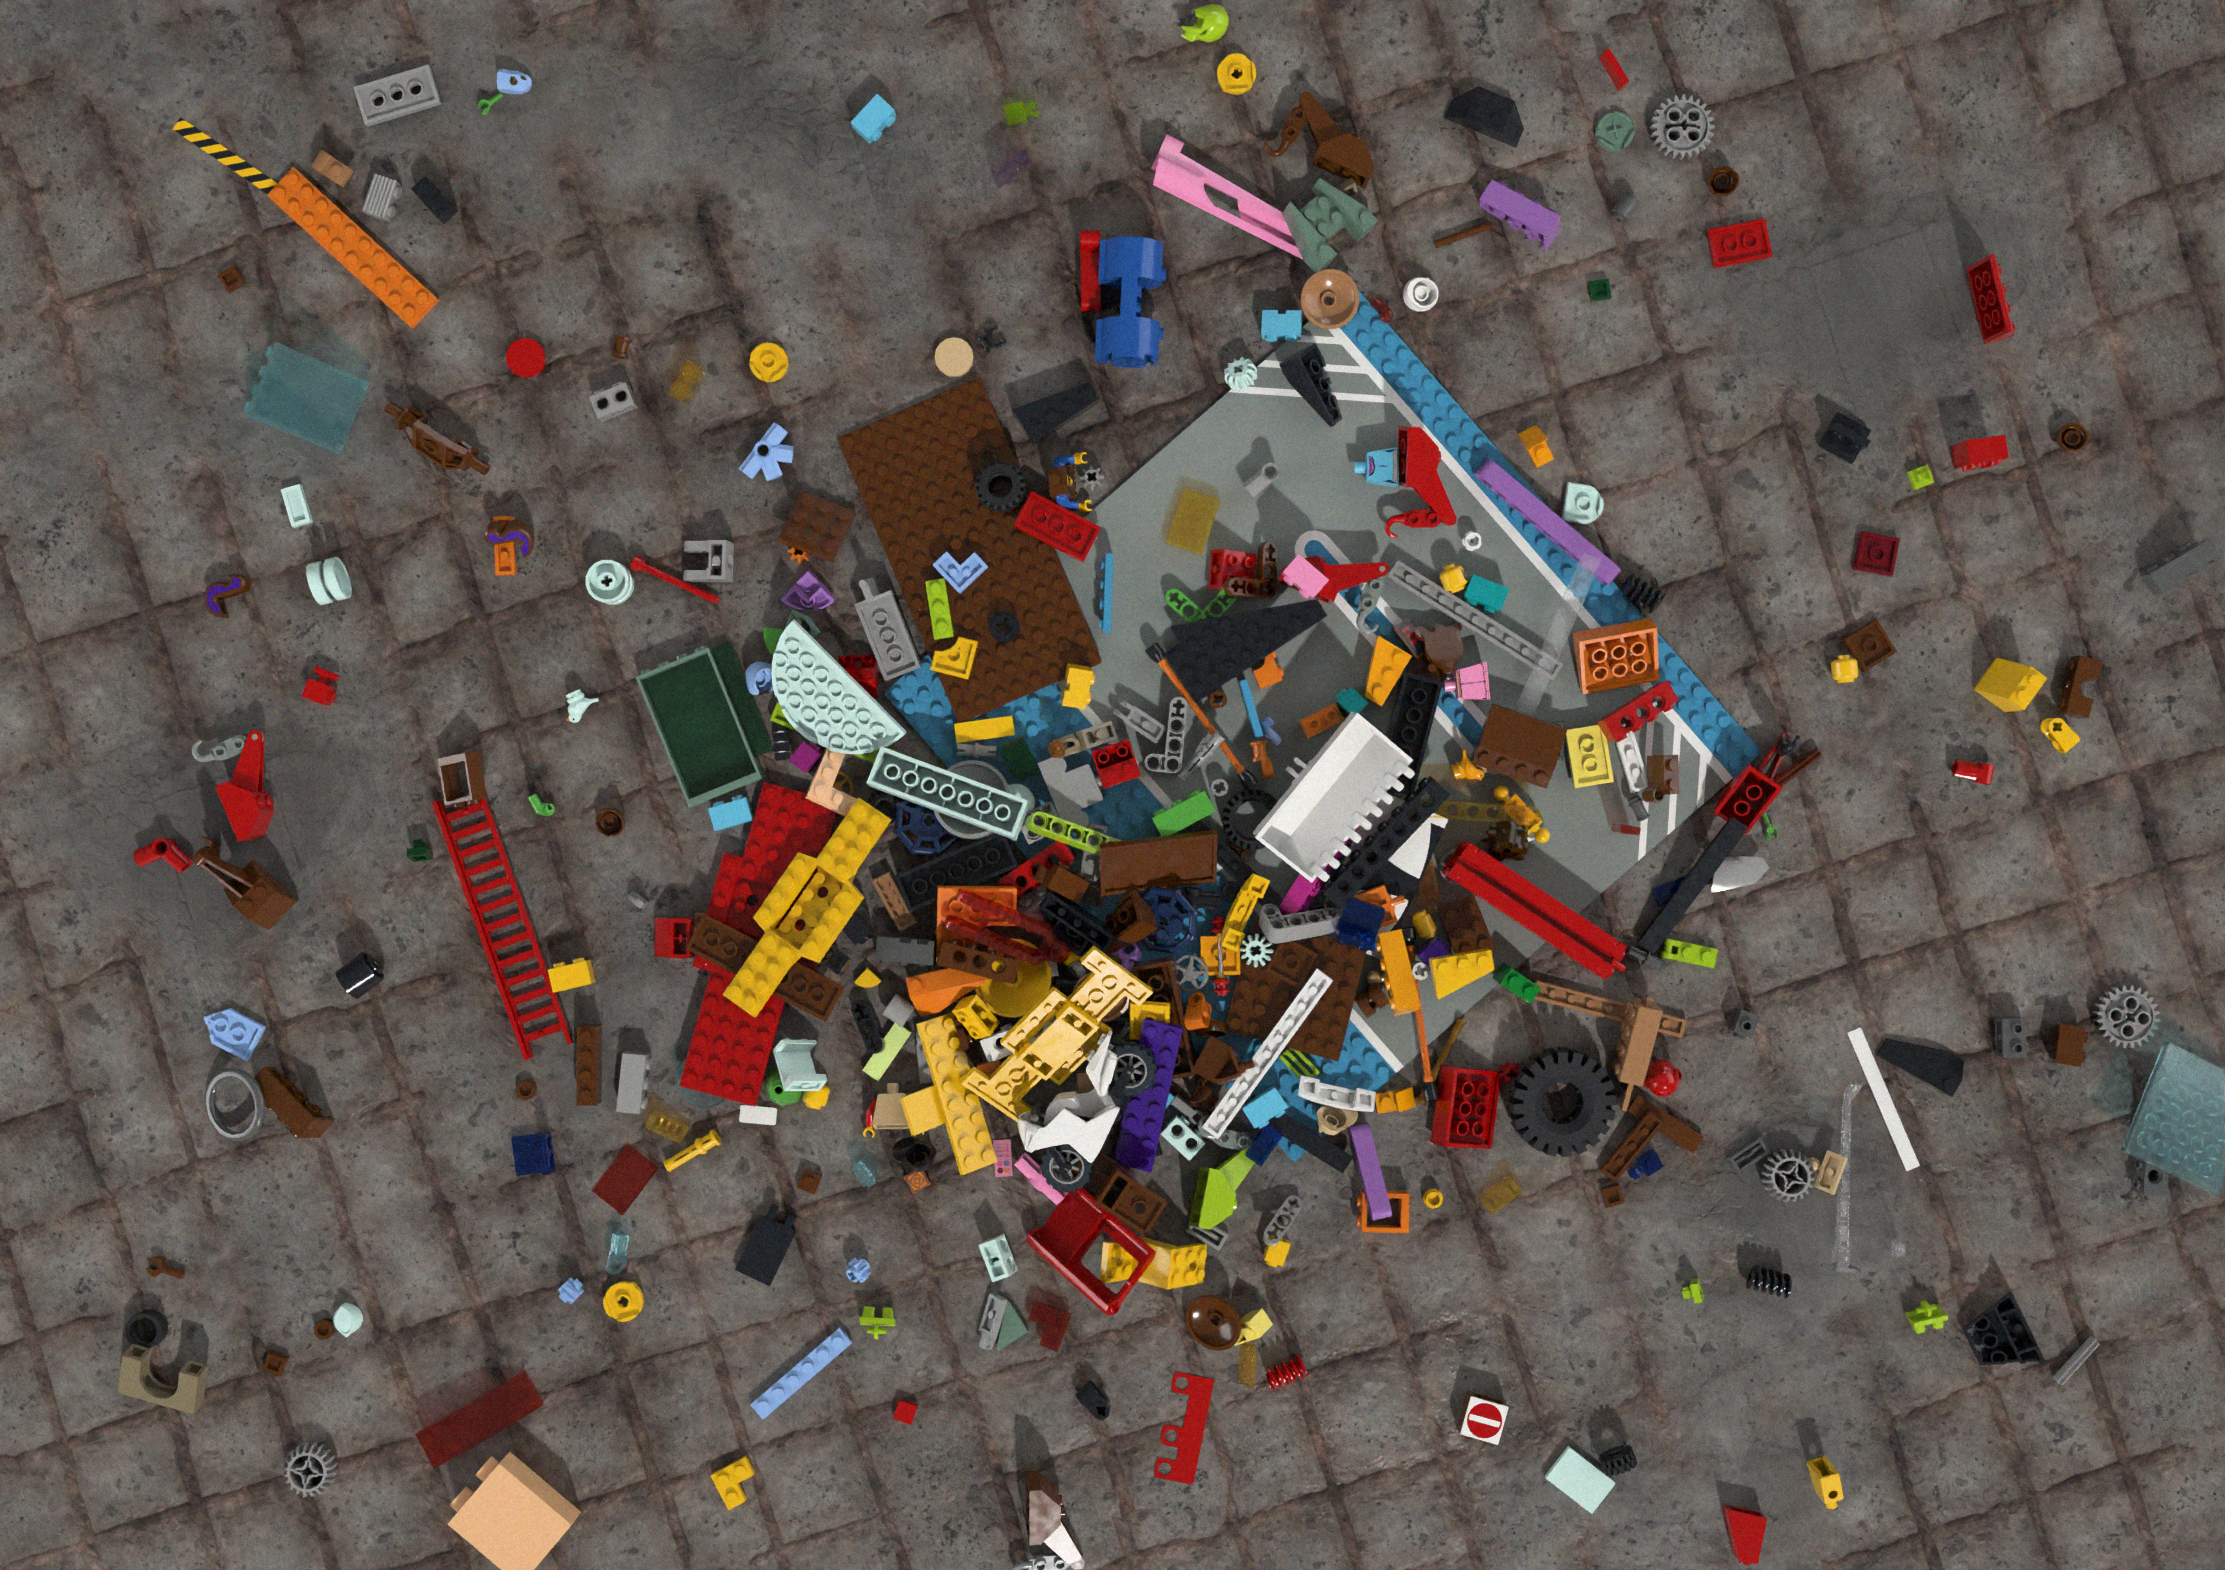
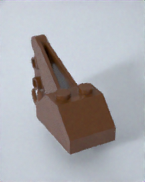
M1303 92L1299 98V106L1291 110L1282 129L1279 149H1270L1269 140L1266 139L1264 143L1265 151L1273 157L1283 155L1287 148L1298 139L1305 122H1307L1318 149L1312 165L1342 179L1352 178L1356 182V186L1365 189L1375 168L1366 142L1357 134H1344L1310 92Z
M202 837L201 840L207 842L210 846L200 848L191 857L198 866L205 869L226 886L223 890L234 908L248 920L268 930L299 900L255 860L251 861L244 869L221 860L220 846L208 837Z

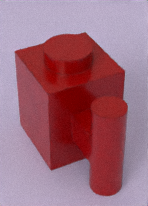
M316 666L314 673L320 675L318 680L308 678L301 696L319 704L330 706L336 699L337 687L328 683L329 680L337 682L339 674Z

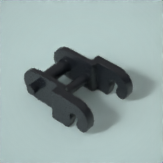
M998 326L987 330V334L983 337L979 336L977 342L982 343L984 353H990V350L993 348L997 350L1007 343L1006 340L998 344L993 342L990 334L994 330H998ZM987 338L990 340L992 344L989 347L985 342V339Z

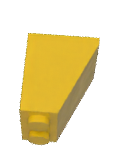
M1995 658L1973 690L2004 712L2022 711L2029 705L2047 680V677L2031 666Z

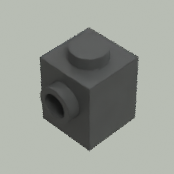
M1736 1008L1728 1030L1733 1031V1036L1745 1039V1036L1752 1038L1760 1016Z

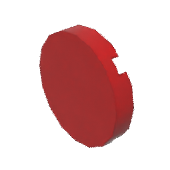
M529 338L519 339L513 342L507 350L506 363L509 369L519 377L533 378L539 375L545 367L546 353L543 347L535 340Z

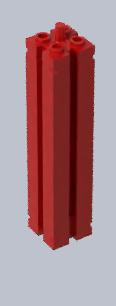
M1462 840L1454 851L1451 860H1448L1440 872L1594 975L1606 979L1613 974L1615 969L1621 973L1626 969V966L1619 962L1626 954V945L1617 941L1472 843Z

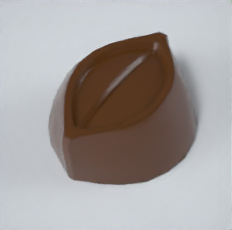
M2070 422L2060 429L2053 442L2064 450L2078 451L2085 447L2090 434L2082 424Z
M1210 1019L1208 1028L1195 1029V1033L1198 1037L1209 1038L1210 1036L1215 1038L1227 1035V1023Z

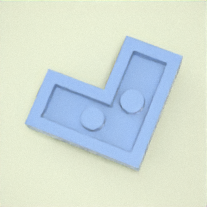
M945 552L933 564L959 594L988 568L975 552L961 565L948 552Z

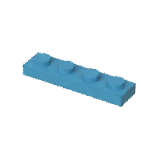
M1106 553V558H1102L1101 570H1105V578H1101V590H1104V598L1100 597V609H1104V617H1100L1099 629H1103V634H1111L1114 554Z

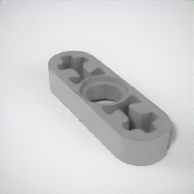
M1289 1196L1265 1229L1263 1241L1266 1245L1276 1246L1301 1211L1302 1200L1298 1196ZM1296 1202V1207L1289 1214L1287 1211L1290 1203ZM1280 1216L1286 1217L1288 1224L1285 1226L1280 1225L1277 1222V1218ZM1275 1228L1278 1229L1275 1235L1276 1239L1269 1240L1268 1233L1272 1234Z

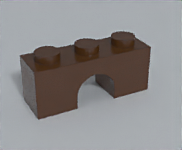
M2084 656L2071 657L2067 663V676L2062 683V697L2058 701L2059 714L2079 719L2089 718L2094 699L2085 697L2081 693L2080 687L2084 680L2094 681L2099 679L2103 661Z

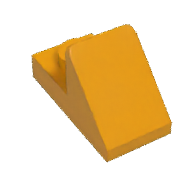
M1536 425L1518 434L1535 469L1554 459L1545 442L1548 438Z
M1406 1087L1376 1093L1375 1104L1377 1113L1396 1110L1402 1112L1415 1107L1413 1088Z

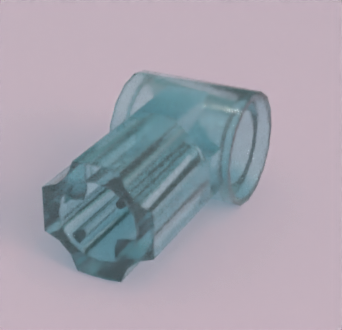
M623 1233L612 1234L609 1257L606 1262V1269L610 1274H618L626 1268L630 1235ZM616 1259L620 1262L621 1267L619 1269L613 1267V1260Z

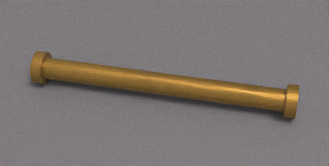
M1456 1017V1023L1431 1071L1434 1082L1440 1072V1066L1444 1065L1463 1025L1467 1023L1459 1017ZM1421 1090L1419 1096L1415 1098V1101L1422 1105H1426L1427 1102L1423 1100V1094Z

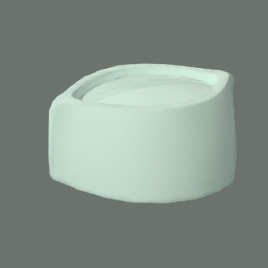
M343 1303L334 1312L333 1324L345 1337L350 1336L362 1325V1312L353 1304Z

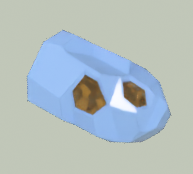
M499 69L497 72V88L501 93L524 94L532 87V80L527 74L506 69Z

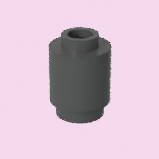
M1630 192L1622 195L1611 210L1612 218L1619 223L1627 222L1638 207V197Z

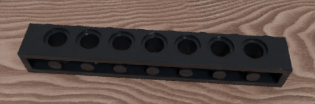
M1433 777L1423 778L1419 782L1417 790L1414 793L1410 792L1405 797V802L1400 807L1397 806L1392 810L1391 817L1387 821H1382L1378 825L1377 831L1363 841L1364 845L1359 850L1356 849L1351 853L1346 864L1342 863L1336 869V874L1332 878L1329 877L1322 884L1323 888L1321 890L1323 894L1339 909L1361 889L1450 796ZM1429 794V800L1421 802L1422 795ZM1415 808V815L1408 817L1407 811ZM1396 823H1402L1400 830H1393V826ZM1388 837L1387 844H1379L1381 838ZM1368 852H1375L1372 859L1365 858ZM1354 866H1361L1359 873H1352ZM1341 880H1347L1348 883L1345 887H1338V883Z

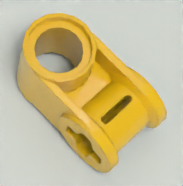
M2046 718L2041 722L2040 729L2042 733L2051 741L2056 750L2062 754H2066L2080 741L2079 736L2061 718Z

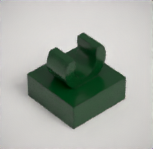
M422 839L414 840V848L407 849V857L413 862L433 860V852L426 846L425 842L422 843Z

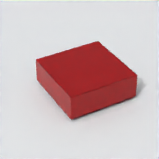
M899 1399L893 1419L912 1425L918 1404Z

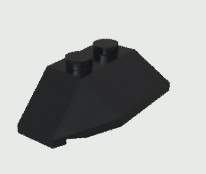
M1480 86L1452 99L1444 119L1515 148L1524 130L1515 101Z
M1053 892L1049 894L1040 908L1047 935L1079 957L1084 956L1093 946L1105 954L1116 938L1103 921L1074 901Z

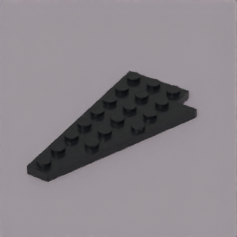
M1314 599L1174 625L1170 628L1180 643L1164 654L1197 703L1328 615L1319 601Z

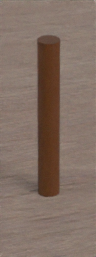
M1488 221L1435 240L1434 246L1439 248L1491 229V224Z

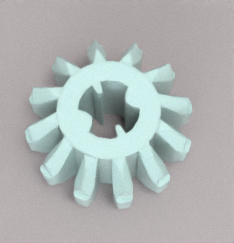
M1241 357L1237 361L1234 358V362L1228 363V368L1224 369V379L1232 390L1235 388L1239 392L1242 388L1247 390L1248 385H1254L1253 380L1257 379V368L1250 359L1245 360V358Z
M1255 934V941L1251 935L1247 936L1250 943L1245 940L1242 941V944L1247 947L1240 948L1241 952L1246 951V954L1242 955L1241 958L1249 957L1246 962L1247 965H1250L1252 960H1254V967H1258V960L1262 966L1266 965L1263 958L1268 961L1271 960L1267 953H1273L1274 950L1267 949V947L1271 946L1272 943L1268 942L1265 944V936L1260 941L1259 934ZM1260 946L1261 954L1254 955L1252 947Z

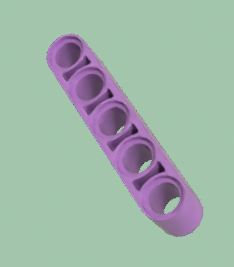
M1369 1123L1351 1125L1348 1127L1349 1136L1372 1221L1391 1217L1392 1210Z

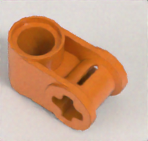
M1195 992L1188 999L1187 1010L1184 1016V1023L1188 1030L1209 1027L1212 1006L1205 1001V996L1202 992Z

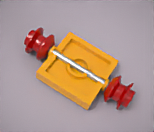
M1214 916V920H1210V922L1214 923V927L1210 931L1218 933L1216 936H1200V957L1207 965L1208 976L1217 975L1219 977L1211 981L1215 984V988L1211 990L1215 992V995H1227V991H1231V989L1227 988V984L1231 981L1228 978H1223L1225 975H1240V948L1236 952L1220 945L1221 934L1226 921L1225 916Z

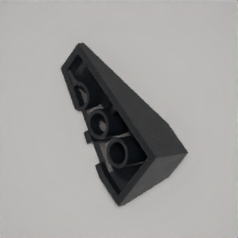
M1316 343L1309 345L1279 364L1283 375L1292 387L1330 427H1333L1342 420L1336 396L1331 394L1329 385L1332 384L1330 377L1326 378L1323 368L1326 367L1325 360Z
M1886 1038L1876 1054L1950 1097H1953L1962 1081L1964 1060L1946 1050Z

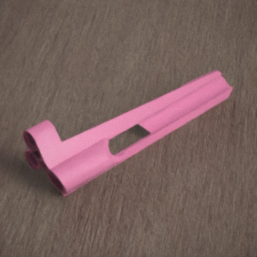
M1168 134L1166 135L1151 167L1155 171L1154 186L1303 259L1282 215L1283 212L1181 154L1184 142ZM1204 184L1236 199L1240 218L1214 206L1204 190Z

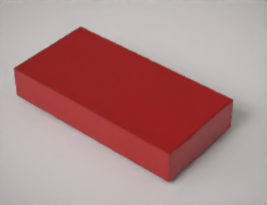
M1608 48L1603 51L1599 60L1618 91L1626 87L1629 79L1612 51Z

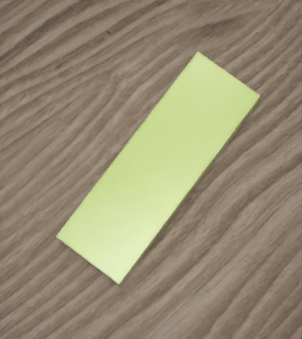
M894 1023L884 1038L885 1049L881 1053L873 1054L862 1071L879 1081L912 1032L904 1026L899 1027L898 1024Z

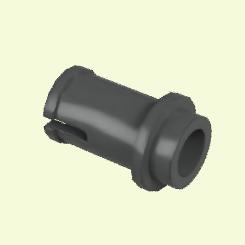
M1639 795L1628 800V806L1632 808L1638 822L1650 817L1642 803L1643 798H1640Z

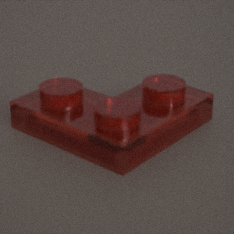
M1035 1300L1028 1320L1045 1326L1039 1345L1058 1352L1072 1313Z

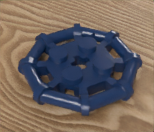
M905 799L896 802L895 828L893 833L900 838L912 855L915 853L940 857L957 840L960 841V837L951 834L940 824L934 810L921 805L911 809L907 806L911 802ZM905 812L909 814L908 825L903 826V814ZM927 816H930V820H933V824H930L929 827L924 823V819ZM910 830L911 834L917 838L914 843L905 831ZM943 834L949 836L942 844H939L938 839ZM921 841H930L933 847L920 846Z
M1154 885L1150 886V889L1141 896L1145 902L1151 898L1155 901L1150 908L1154 912L1157 929L1151 933L1153 935L1152 940L1148 936L1141 939L1148 951L1177 955L1181 949L1197 939V914L1199 912L1181 893L1182 890L1159 888ZM1160 896L1173 898L1171 901H1164ZM1177 901L1184 907L1185 912L1177 905ZM1160 916H1162L1163 918L1167 916L1168 924L1162 923ZM1185 918H1189V929L1184 927ZM1182 933L1185 937L1177 943L1175 937ZM1158 939L1160 941L1169 940V945L1158 944L1156 942L1158 941Z

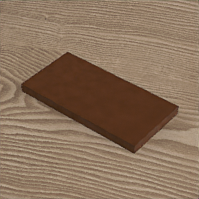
M1208 830L1099 844L1101 896L1129 893L1133 889L1137 892L1147 891L1150 889V886L1154 885L1159 888H1170L1216 882L1217 831Z

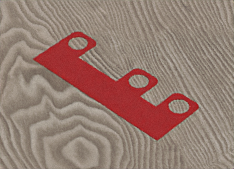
M1179 1372L1173 1375L1171 1390L1176 1393L1189 1395L1183 1428L1165 1425L1162 1430L1161 1443L1179 1448L1177 1459L1175 1461L1158 1458L1154 1470L1155 1477L1193 1485L1214 1379ZM1180 1377H1184L1188 1381L1187 1388L1183 1390L1178 1389L1175 1384L1176 1380ZM1168 1430H1174L1178 1437L1176 1441L1168 1442L1165 1439V1433ZM1161 1463H1168L1170 1465L1171 1471L1169 1474L1162 1475L1159 1473L1158 1467Z

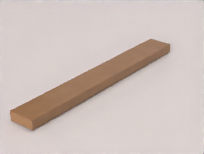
M1537 979L1534 981V983L1541 987V990L1534 998L1535 1000L1619 1022L1626 1021V1007L1628 1003ZM1663 1013L1658 1032L1682 1038L1687 1019Z

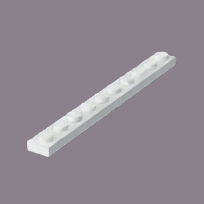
M1318 968L1251 1059L1254 1060L1255 1067L1247 1069L1234 1082L1202 1128L1219 1139L1333 981L1332 978Z

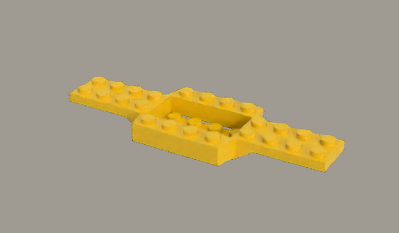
M858 798L817 858L797 853L754 915V920L764 930L765 934L723 993L725 997L753 1017H757L790 967L801 957L820 963L864 899V896L854 886L853 880L858 868L891 822L889 817ZM817 868V873L814 875L811 882L803 891L800 898L792 907L791 911L788 913L784 921L780 924V927L775 929V927L778 925L786 911L789 909L795 898L798 896L806 882L809 880V878ZM822 887L828 889V895L825 898L818 896V890ZM798 920L805 921L806 925L802 931H798L795 927Z

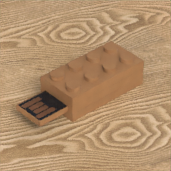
M1645 994L1643 999L1632 997L1631 1002H1628L1626 1007L1627 1018L1621 1025L1622 1037L1618 1039L1616 1044V1051L1618 1052L1616 1058H1613L1611 1063L1613 1073L1622 1082L1617 1104L1622 1111L1626 1112L1633 1086L1643 1087L1663 1011L1654 1002L1653 996Z

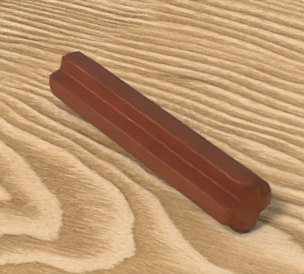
M1817 748L1812 749L1773 780L1784 786L1821 758V752Z

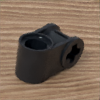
M1092 1381L1086 1383L1075 1394L1079 1402L1096 1419L1104 1420L1109 1416L1110 1402ZM1098 1406L1101 1407V1408L1104 1406V1407H1105V1411H1104V1410H1100V1411H1099V1410H1098Z

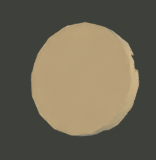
M955 337L942 341L936 348L934 356L936 366L940 372L949 377H960L966 374L972 367L974 359L973 351L969 344L963 339Z

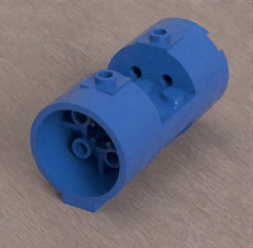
M1135 236L1100 240L1099 284L1121 289L1120 316L1097 319L1096 363L1107 364V361H1109L1115 367L1145 368L1147 363H1151V366L1158 364L1159 340H1163L1164 328H1160V322L1141 317L1142 290L1162 287V281H1166V269H1162V242L1151 238Z

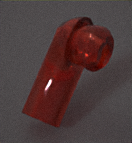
M1375 297L1370 306L1382 313L1380 316L1381 321L1389 323L1390 319H1393V312L1387 304Z

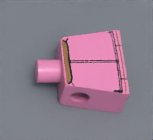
M1487 662L1454 671L1453 679L1443 680L1444 692L1455 691L1456 699L1490 700Z

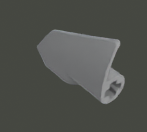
M1727 856L1713 875L1710 892L1715 893L1755 884L1769 869V866L1762 857Z

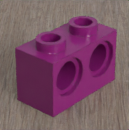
M811 741L809 743L802 742L789 761L804 773H810L822 758L823 753L820 752L822 748Z

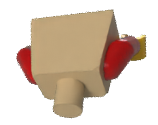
M888 1083L887 1094H878L877 1099L873 1100L866 1110L865 1125L867 1127L863 1132L865 1137L867 1136V1130L872 1131L873 1138L877 1132L876 1129L909 1128L900 1098L906 1096V1093H899L898 1083Z

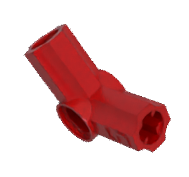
M172 838L156 839L153 843L133 852V858L140 867L163 858L179 873H182L193 862L177 846L176 841ZM164 842L167 844L166 851L162 848Z

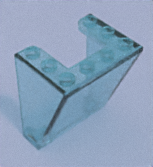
M275 342L274 346L269 345L265 355L268 358V363L266 366L262 365L258 376L262 377L260 383H255L251 391L254 398L252 401L247 400L243 409L246 417L341 455L370 382Z

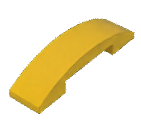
M1252 873L1244 883L1227 915L1220 939L1221 946L1238 952L1246 935L1243 933V930L1258 898H1263L1270 880Z

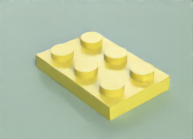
M1599 725L1567 730L1565 740L1573 788L1614 782L1607 739Z

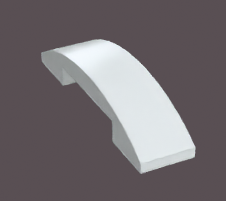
M1302 1075L1299 1079L1298 1095L1315 1103L1353 1111H1374L1376 1092L1360 1088L1351 1090L1320 1083V1079Z

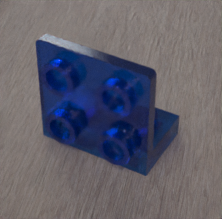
M551 1132L514 1136L511 1138L517 1176L536 1173L550 1175L556 1171Z

